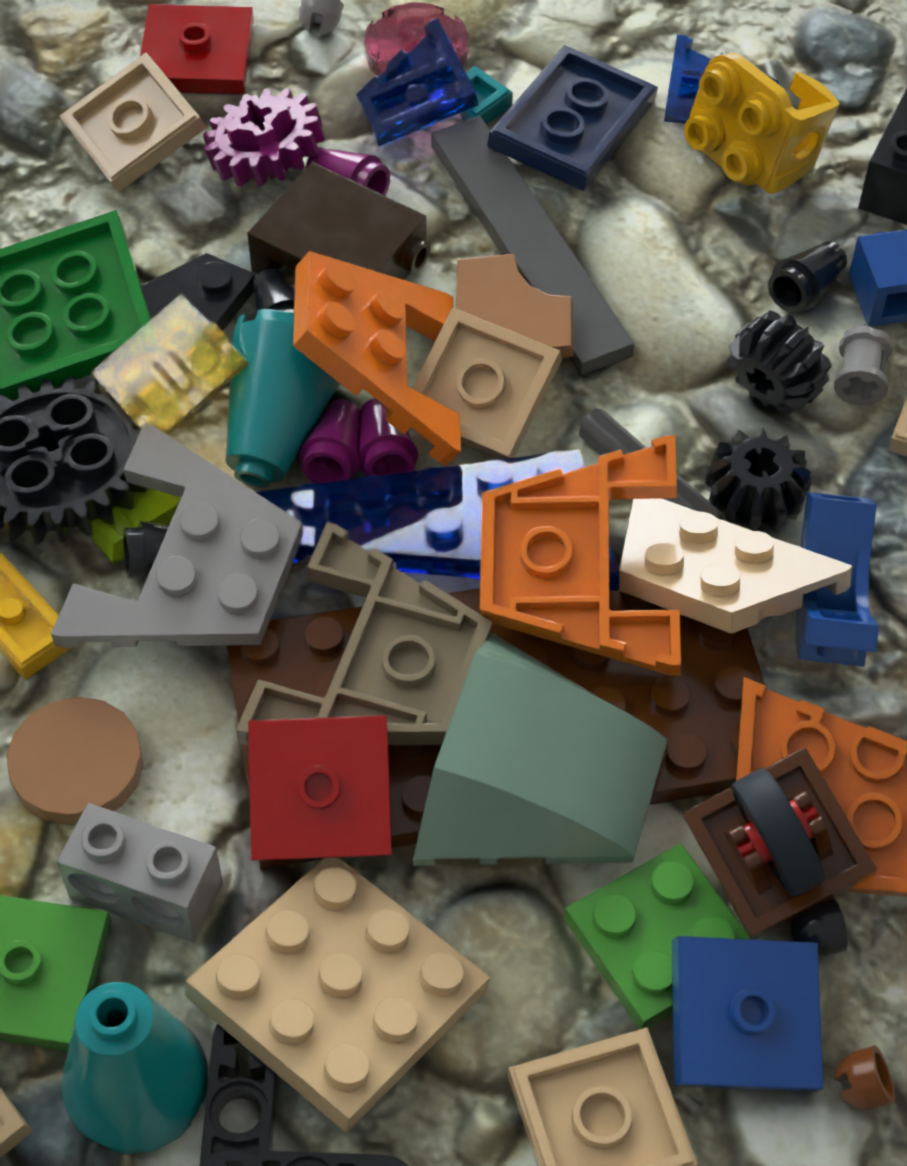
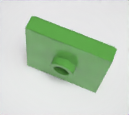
M0 895V1041L68 1052L77 1009L84 997L94 988L111 925L108 911Z

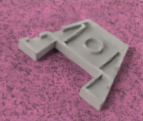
M144 423L123 469L126 481L181 497V500L138 600L132 601L73 584L51 632L54 644L63 648H80V642H111L112 647H137L139 641H176L177 646L261 645L303 538L302 522L155 426Z

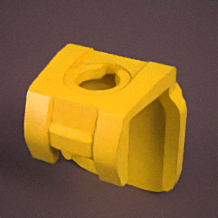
M734 52L721 54L709 61L704 74L700 78L699 89L690 117L684 125V136L691 148L702 151L723 168L725 174L731 180L739 181L746 186L757 184L767 193L776 194L792 185L815 167L838 109L839 101L822 83L801 72H796L789 88L801 100L796 110L791 105L789 95L785 89L744 57Z

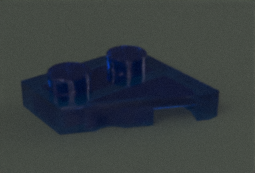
M438 18L431 20L424 27L426 36L409 53L401 49L388 62L386 70L379 76L373 77L356 94L363 115L379 147L479 106L476 91Z

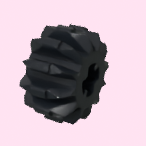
M771 310L763 316L757 317L752 323L748 322L735 335L734 341L729 345L731 355L727 359L729 367L738 373L735 378L736 383L745 386L749 391V398L756 397L762 402L765 409L771 411L776 408L779 412L786 415L791 414L796 409L800 410L807 403L811 404L822 393V387L829 381L827 372L832 366L829 358L821 353L825 345L823 342L813 339L809 334V327L802 328L797 325L794 317L790 314L781 317L778 313Z
M764 427L755 438H750L738 429L731 443L719 442L718 447L713 452L711 464L706 469L705 484L707 485L706 490L710 492V503L719 511H726L725 518L727 522L732 524L740 520L748 522V526L752 531H756L761 523H765L778 532L780 527L785 524L786 518L797 519L798 514L802 512L805 496L810 491L812 484L811 471L806 469L805 451L790 450L791 445L788 435L775 441L768 439Z

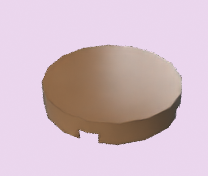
M84 697L53 701L30 714L13 734L6 756L9 780L24 807L47 822L66 825L77 824L87 803L111 811L122 807L137 788L143 768L138 733L125 713L103 700Z

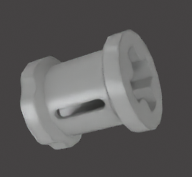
M857 326L844 333V337L839 343V352L843 357V366L836 374L834 381L835 393L842 400L850 404L862 406L875 404L886 397L889 381L884 374L885 362L892 353L893 342L885 331L874 329L870 326Z

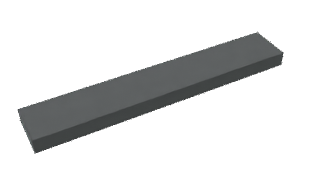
M481 116L431 132V147L501 254L515 255L519 273L530 286L549 295L571 296L574 306V357L569 358L580 375L588 374L633 357V340L508 156L487 147L490 130Z

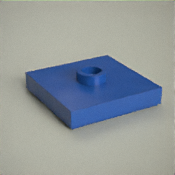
M678 936L673 939L674 1087L803 1092L823 1090L818 943Z

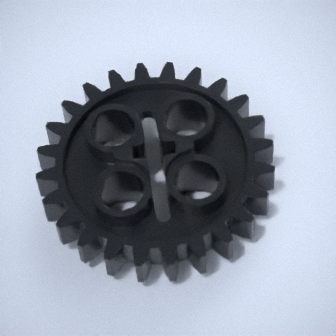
M68 377L61 389H53L52 383L46 378L43 379L39 392L32 393L29 388L22 384L18 387V399L11 401L7 397L0 395V529L4 526L6 527L10 541L15 542L26 530H29L36 545L41 544L48 531H56L58 539L61 543H64L68 539L69 529L77 526L82 533L90 536L92 535L91 521L99 518L105 523L114 524L115 519L112 508L117 506L132 510L134 503L131 492L147 491L148 488L128 483L123 470L143 424H148L145 413H138L133 398L121 401L117 387L114 386L101 394L98 381L92 379L81 390L76 388L74 377Z

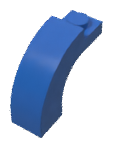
M807 492L800 548L852 565L851 587L846 592L835 595L825 586L803 594L802 608L796 610V648L799 660L865 667L867 651L876 652L879 624L870 614L868 587L877 504L869 498Z

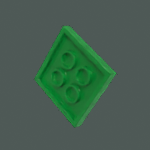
M117 210L0 249V395L14 401L19 398L18 387L22 384L29 388L32 393L40 391L41 383L46 378L50 380L53 387L64 384L68 377H74V380L162 351Z

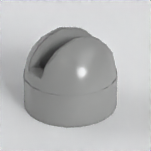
M302 0L299 8L301 25L308 32H311L314 24L320 25L319 35H326L336 28L340 21L344 4L340 0Z

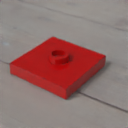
M149 4L140 56L147 52L180 93L245 94L254 24L253 7Z
M387 715L248 721L252 861L392 856Z

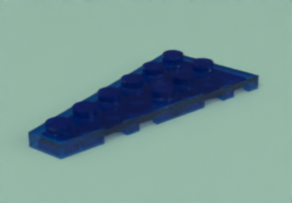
M580 449L562 452L552 451L539 455L501 460L492 459L484 462L441 468L431 467L424 470L388 475H370L363 478L319 484L310 483L297 487L259 491L256 493L302 522L304 535L293 563L300 562L307 555H313L326 523L330 522L348 531L349 539L370 552L375 548L393 559V562H396V569L401 572L480 579L482 492L561 468L564 474L583 468L585 465ZM609 542L610 590L619 591V569Z

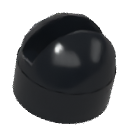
M834 897L790 921V935L794 942L818 943V956H827L847 950V929L840 906Z

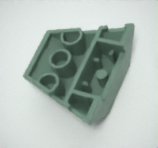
M493 633L474 654L438 754L416 843L413 866H435V859H479V865H497L499 858H543L546 864L633 863L668 739L651 726L599 698Z

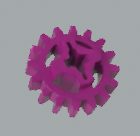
M288 88L281 91L278 96H272L270 89H264L260 98L257 95H243L242 101L239 102L240 106L236 107L226 104L223 107L226 116L224 118H211L209 122L212 130L203 133L206 143L204 149L213 171L217 170L220 179L223 181L234 177L236 185L240 187L246 184L250 178H255L258 187L264 186L269 176L271 179L277 178L283 181L286 179V173L289 172L288 169L291 167L302 171L306 168L303 158L316 157L319 154L316 144L325 140L322 130L323 124L316 104H310L307 95L304 93L293 98L292 92Z

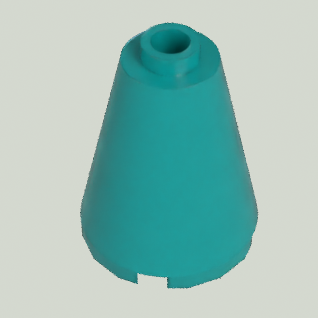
M262 309L257 311L255 320L246 321V316L243 314L239 316L233 331L225 462L235 471L234 477L237 480L253 487H268L270 482H278L285 478L302 445L312 432L340 384L293 346L294 313Z
M110 982L96 987L84 997L77 1009L63 1070L62 1094L70 1118L77 1130L88 1139L90 1138L99 1144L109 1147V1150L122 1154L155 1151L180 1138L190 1127V1121L198 1111L202 1101L204 1103L207 1095L208 1065L203 1047L198 1038L184 1023L138 987L125 982Z

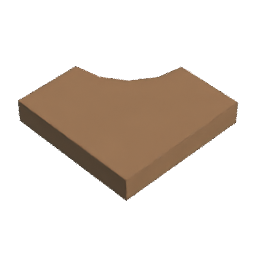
M514 254L457 259L456 309L558 349L561 352L562 358L574 357V306L571 296L549 295L530 286L519 273Z

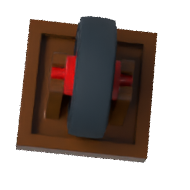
M806 747L767 768H762L746 775L732 784L730 788L682 813L684 820L752 940L877 873V868Z

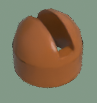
M876 1045L854 1051L840 1061L834 1073L835 1081L849 1080L851 1088L840 1092L839 1096L850 1107L868 1110L895 1102V1088L892 1076L883 1054Z

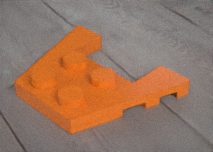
M309 251L295 267L293 346L355 396L364 389L386 407V421L402 434H405L412 427L434 446L429 450L428 454L440 464L447 466L461 453L459 414L407 385L406 326L435 342L452 307H454L453 296Z
M665 435L652 439L650 447L623 455L620 449L598 456V463L564 474L561 468L482 492L480 614L491 620L492 624L669 676H681L680 610L611 611L609 585V501L612 499L677 498L676 435Z

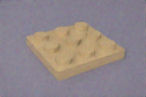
M323 858L186 980L185 996L347 1133L486 993L490 976L342 859Z

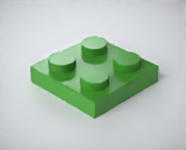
M681 843L565 908V922L639 1029L650 1028L673 1014V939L678 936L750 939L747 932Z

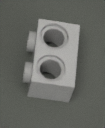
M87 803L57 860L69 898L193 943L196 942L223 885L216 847L91 803Z

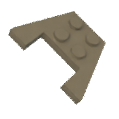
M327 522L307 567L308 581L365 597V603L326 696L322 698L258 679L236 728L238 743L249 746V720L387 715L388 745H442L474 654L492 635V621L430 582L424 580L421 584L394 568L393 559L375 548L370 552L349 539L348 531L337 524Z

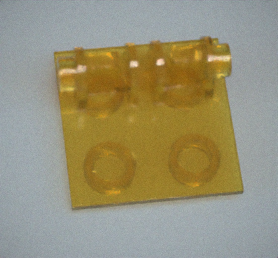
M180 294L90 373L141 429L143 424L146 423L155 426L169 435L248 366L249 363L228 342L229 339L213 321L210 323Z

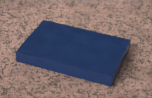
M564 45L491 129L487 147L585 191L653 105L658 87Z

